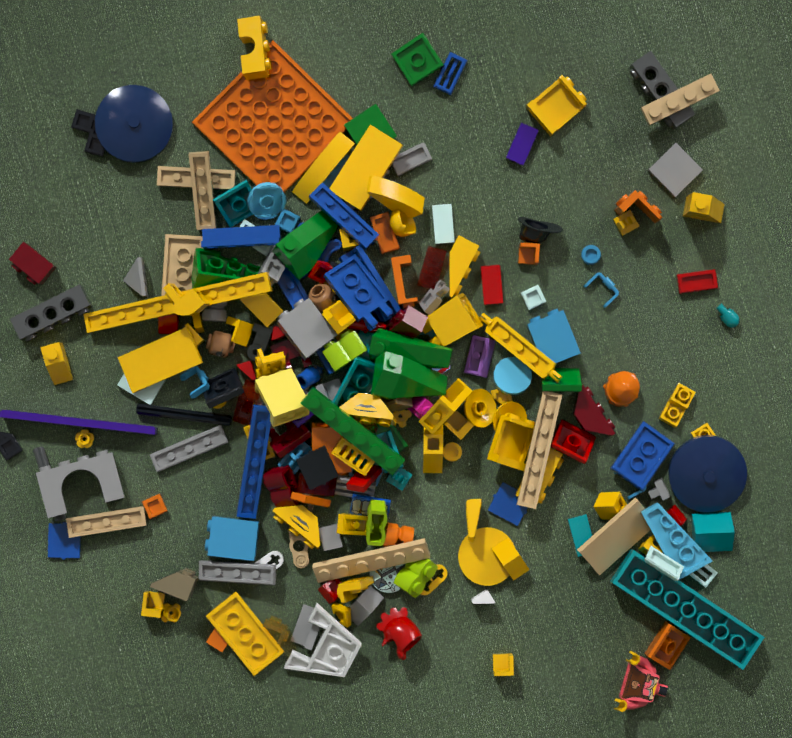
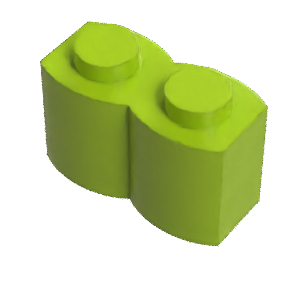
M350 330L340 335L341 339L336 343L331 341L324 346L325 350L322 353L335 372L368 351L355 330L353 332Z
M370 500L367 507L366 541L368 545L382 546L386 538V502L384 500Z
M430 559L406 563L405 567L396 575L393 583L407 594L416 598L423 592L426 582L435 575L438 566Z

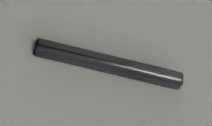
M137 404L136 413L142 415L230 426L232 423L231 415Z

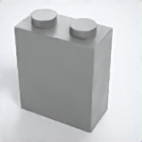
M302 298L293 305L295 308L290 312L286 310L278 316L279 320L276 323L304 361L337 336L336 332L310 298L305 301Z

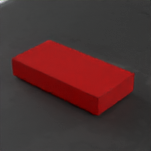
M500 265L481 266L484 305L503 304Z
M715 269L676 275L679 294L718 289Z
M373 465L366 476L356 472L346 483L347 490L364 493L382 473L381 466Z

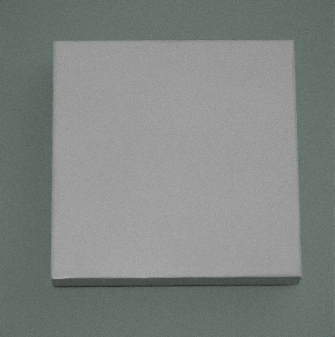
M675 143L648 171L676 197L703 169Z

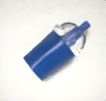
M310 365L297 375L296 378L301 388L304 390L320 382L323 376V368L317 365Z

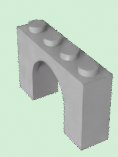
M108 450L100 451L93 458H89V455L78 457V462L70 463L69 460L58 463L59 467L52 469L50 465L39 468L40 472H37L36 476L48 518L67 513L62 495V484L67 475L76 470H87L98 478L105 503L124 498L112 452L108 453Z

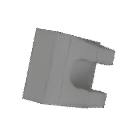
M663 478L654 482L656 487L648 491L651 499L661 496L662 500L670 497Z

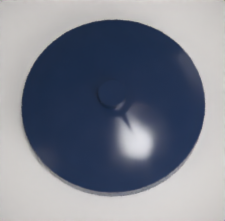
M140 85L119 87L111 91L101 101L97 109L95 130L98 140L110 155L121 161L130 163L148 161L160 154L171 138L173 120L169 106L157 92Z
M701 435L691 438L676 450L669 464V483L677 499L688 508L699 512H716L727 508L739 498L746 485L747 466L741 452L730 441L719 436Z

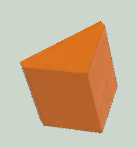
M665 621L644 654L671 670L691 637Z

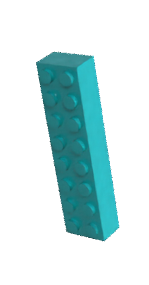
M632 549L610 580V582L742 670H744L765 638L681 581H674L647 564L645 557Z

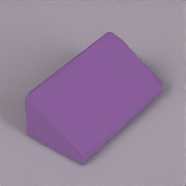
M472 336L464 373L487 378L495 340Z

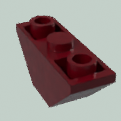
M582 385V391L577 392L573 410L574 417L585 431L610 436L614 435V424L610 419L606 420L602 414L605 412L599 402L595 403L592 399L594 394L588 386L584 387Z

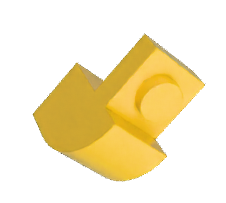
M168 283L163 288L166 292V298L171 303H175L169 309L177 315L193 316L200 313L210 304L199 289L192 288L183 295L173 283Z

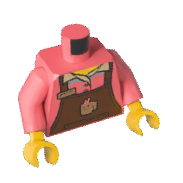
M633 651L629 652L633 655L632 659H626L628 665L619 694L621 699H615L616 702H619V706L614 708V710L621 712L644 707L648 702H653L655 695L665 697L668 690L667 685L658 683L660 676L656 674L657 671L653 664L647 658L639 656Z

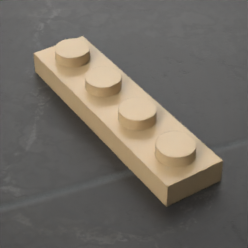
M709 74L641 107V111L650 126L718 93L720 90L712 74Z
M209 151L189 152L196 229H214L217 226Z
M158 166L157 186L192 188L190 168ZM211 169L213 189L230 190L235 187L236 171Z
M144 506L66 518L69 538L147 525Z

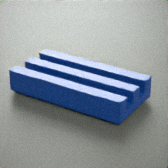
M450 52L433 88L439 89L451 96L467 60ZM451 58H454L455 61L444 81L443 86L439 85L451 61ZM458 62H462L450 88L447 89L448 82Z

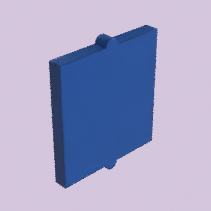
M502 482L497 493L493 495L494 499L488 511L518 526L523 515L527 514L526 510L528 507L516 505L518 497L515 496L517 489Z
M63 522V524L49 523L48 557L62 558L63 560L66 558H80L81 536L69 538L67 522Z

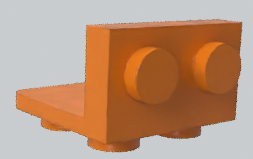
M634 190L629 196L625 194L616 202L618 207L614 211L619 216L634 203L654 223L663 218L660 215L662 213L661 210L654 204L651 206L646 201L648 198L641 191L637 192Z

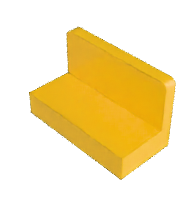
M267 293L240 299L267 328L272 326L278 316L283 313L280 306Z

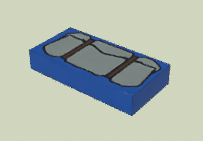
M358 494L352 495L350 514L368 516L367 507L370 500H384L387 506L388 520L391 500Z

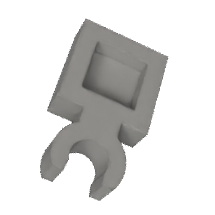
M439 280L434 290L430 288L419 301L424 312L429 315L439 307L442 302L441 297L450 290L444 281Z

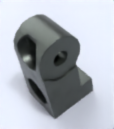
M254 323L252 329L257 332L253 344L247 349L248 357L254 361L255 357H257V349H261L265 355L273 333V329Z

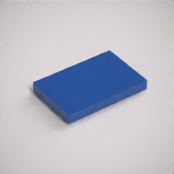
M643 421L610 469L640 491H643L675 443Z

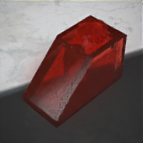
M246 379L243 385L245 393L240 394L238 397L232 421L248 426L251 422L253 404L258 405L260 393L255 391V382Z

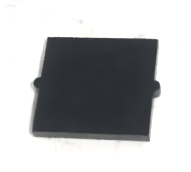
M325 445L313 451L309 450L307 454L295 459L309 490L322 484L326 485V482L339 476Z

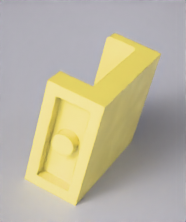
M292 368L280 370L277 373L262 376L255 380V391L260 393L270 413V422L273 427L309 415L310 411L300 403L306 395Z

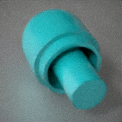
M722 303L716 307L721 314V320L726 326L734 328L739 324V316L733 309H726Z

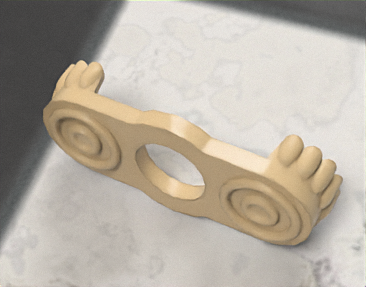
M288 530L290 537L289 548L292 552L293 564L297 568H305L310 563L308 546L304 543L305 547L300 552L293 548L295 541L301 540L303 542L305 539L300 535L296 537Z

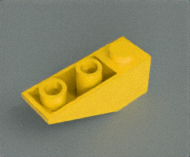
M460 235L449 253V297L451 299L453 295L459 294L462 288L460 285L462 278L467 279L471 268H469L471 261L476 262L480 251H478L479 245Z

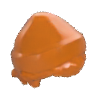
M620 371L611 374L603 388L610 404L627 407L638 398L640 384L634 373Z

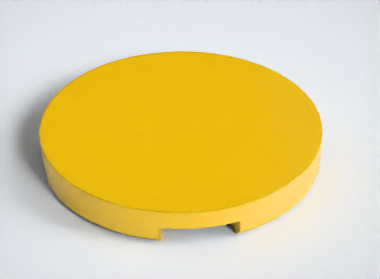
M492 527L478 528L473 542L468 541L467 535L461 542L458 551V562L464 575L472 582L484 586L496 585L510 576L491 548L506 538L514 546L512 540L504 532Z

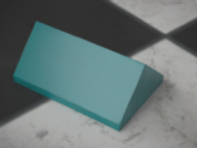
M362 355L356 357L332 402L340 407L358 393L371 394L375 362Z

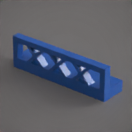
M323 182L309 195V199L361 245L362 248L366 250L371 244L374 245L377 242L379 234Z
M280 225L202 229L203 241H201V247L203 249L273 246L281 241Z
M358 245L350 252L341 256L339 261L342 263L356 254L390 300L387 305L393 311L391 316L397 314L401 308L362 246ZM379 310L373 312L378 322H384Z

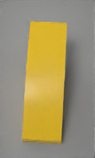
M369 176L367 194L391 211L399 209L410 218L423 214L425 197L396 182L376 176Z

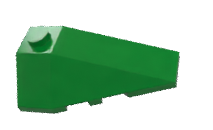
M321 210L275 245L273 253L300 280L315 266L339 225Z
M195 248L191 277L192 288L258 274L261 267L251 263L244 265L237 262L238 259L231 257V259L220 256L221 253L215 250Z
M378 328L372 336L369 358L375 362V359L386 351L404 356L428 368H448L453 349Z
M385 351L375 359L371 395L385 399L446 395L448 377L404 356Z

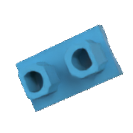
M303 442L286 454L278 466L289 465L295 475L300 469L295 459L307 454L309 450L312 451V448L306 442Z

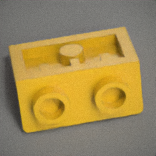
M257 349V357H255V363L258 368L255 369L257 379L277 373L280 370H286L283 352L264 356L262 350Z
M373 576L351 578L338 584L337 595L341 603H347L357 598V593L368 589V586L374 583Z

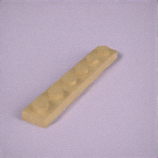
M549 391L542 392L516 505L533 509L537 507L562 394Z
M424 538L313 563L312 569L318 583L428 559L430 558V551Z

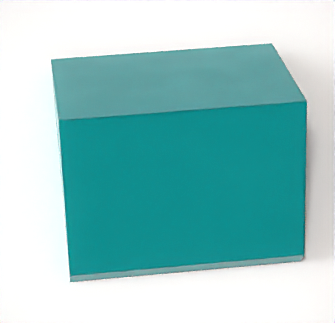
M247 180L213 199L230 228L253 215L247 203L248 195L252 190Z
M731 512L691 513L692 538L704 552L733 550L735 531Z

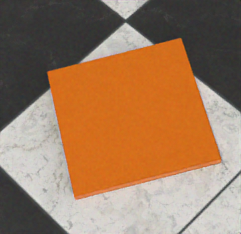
M272 40L269 43L270 51L267 52V57L271 61L269 77L246 80L241 72L192 123L256 186L260 183L271 182L280 186L285 193L310 168L339 132L344 134L347 131L344 124L353 118Z

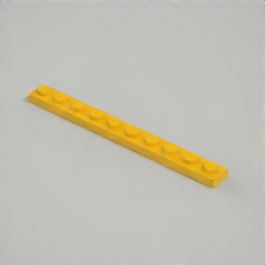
M269 272L195 288L199 289L210 303L208 306L272 292ZM190 290L181 291V292H182L183 295H185V294L188 293ZM164 295L85 313L83 315L87 333L175 314L169 309L175 303H171Z

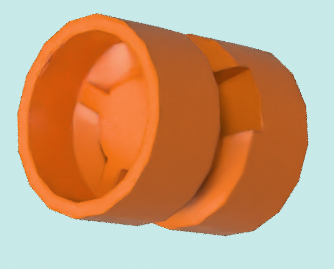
M387 522L385 526L386 538L382 546L388 547L413 541L414 527L403 525L400 528L398 524Z

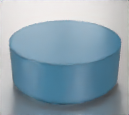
M594 245L586 246L581 252L583 262L588 265L597 263L601 257L599 248Z

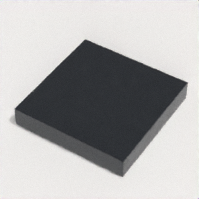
M232 368L208 379L210 388L203 392L208 408L211 409L245 393L238 372L235 368Z

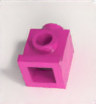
M423 396L413 397V407L408 408V410L421 419L433 404Z

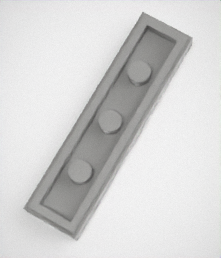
M219 425L150 454L156 472H160L229 442L222 425Z
M200 560L199 580L275 585L276 565Z

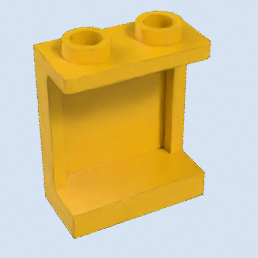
M563 75L526 105V109L550 137L587 105L585 102L587 99L583 93L577 92L573 88L574 83L569 77L565 78Z
M458 378L446 390V395H442L418 422L433 435L464 402L472 390Z
M509 414V417L501 415L487 460L524 471L526 465L524 462L531 443L535 422L525 419L524 422L520 421L521 417L514 414Z

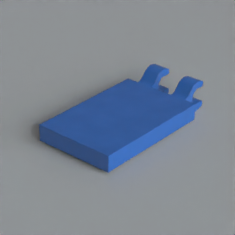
M356 254L324 274L325 280L356 321L359 322L363 319L369 331L375 329L378 324L371 313L379 310L384 321L392 317L393 311L387 305L390 300Z

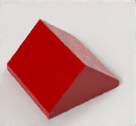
M561 420L553 435L551 448L585 464L596 437Z

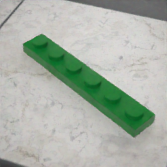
M312 387L300 403L391 475L404 463L405 458L316 388Z

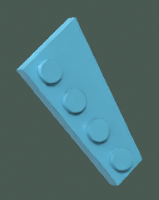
M658 502L641 511L662 552L684 566L679 580L712 562L711 558Z

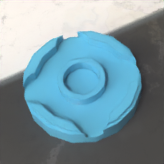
M260 183L248 195V208L259 219H272L278 216L277 214L285 208L286 195L282 188L275 183Z
M507 357L496 365L493 380L497 389L502 393L519 395L529 387L532 380V371L517 357Z

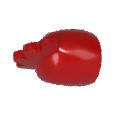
M402 607L400 611L397 608H392L390 615L382 613L381 619L383 622L376 625L377 629L384 633L382 647L389 642L395 641L397 645L396 653L401 660L406 659V652L414 647L422 638L419 628L407 617L408 611L405 607Z

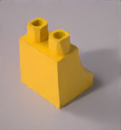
M461 293L427 316L428 319L423 332L426 334L434 330L437 336L429 340V342L445 347L482 327L483 323L466 295Z

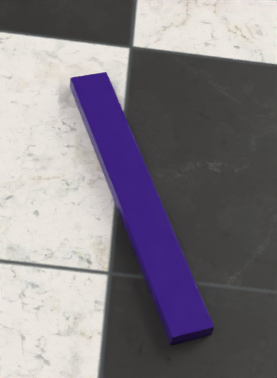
M0 410V417L157 435V428L154 426Z

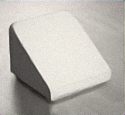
M484 590L471 598L473 604L495 603L488 590Z

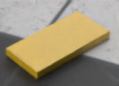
M370 125L329 189L338 197L362 211L371 197L367 194L369 176L383 178L403 145Z
M189 327L117 357L132 393L203 363Z
M237 591L206 615L207 619L253 676L257 675L285 652Z

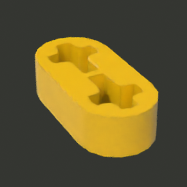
M436 564L438 570L441 568L444 570L442 572L443 577L440 578L438 576L434 580L431 578L432 582L428 585L429 590H423L421 595L430 594L446 579L447 569L443 565Z

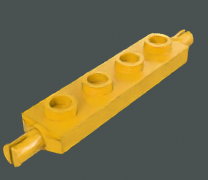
M485 313L481 314L479 319L487 325L485 332L543 379L550 376L557 383L560 381L559 379H562V375L554 370L556 363L498 316L491 319Z

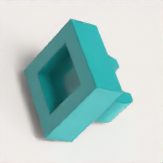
M398 468L393 475L390 474L386 481L403 491L412 474L403 468Z

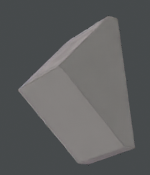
M371 585L349 606L351 608V620L357 626L384 599Z

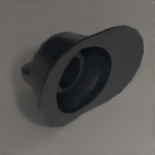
M526 217L518 218L519 222L522 223L519 238L528 243L539 244L545 241L550 233L563 232V228L554 223L537 221Z

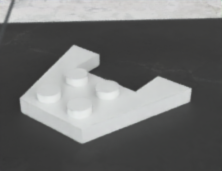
M316 603L308 622L325 630L311 657L292 650L284 665V669L345 677L362 643Z

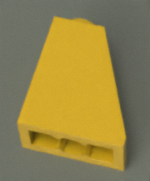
M692 192L686 197L683 216L721 223L724 203L711 195Z

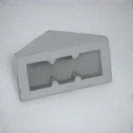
M138 257L123 281L141 296L148 297L144 259Z

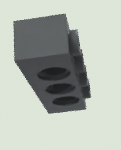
M651 51L631 64L630 74L635 80L640 81L642 91L646 96L649 95L653 101L678 90ZM645 72H652L654 79H646ZM662 87L665 90V95L659 96L656 93V88ZM689 106L663 120L669 128L672 127L674 130L692 118L695 113Z
M79 284L10 318V321L19 339L29 342L37 338L36 334L42 331L47 333L55 329L54 325L58 323L63 325L72 320L71 317L76 314L82 316L88 313L89 308L93 306L83 286ZM71 300L74 303V308L71 311H67L65 304ZM51 309H55L57 315L54 319L50 320L48 312ZM33 318H38L39 325L36 328H32L30 325Z

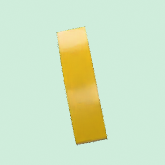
M339 132L306 171L292 192L308 204L310 201L309 195L327 179L355 143L342 132Z

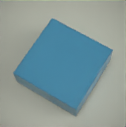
M283 209L275 225H280V229L290 233L295 230L301 217Z

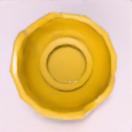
M399 209L391 213L390 226L397 236L407 237L416 234V225L413 218H410Z

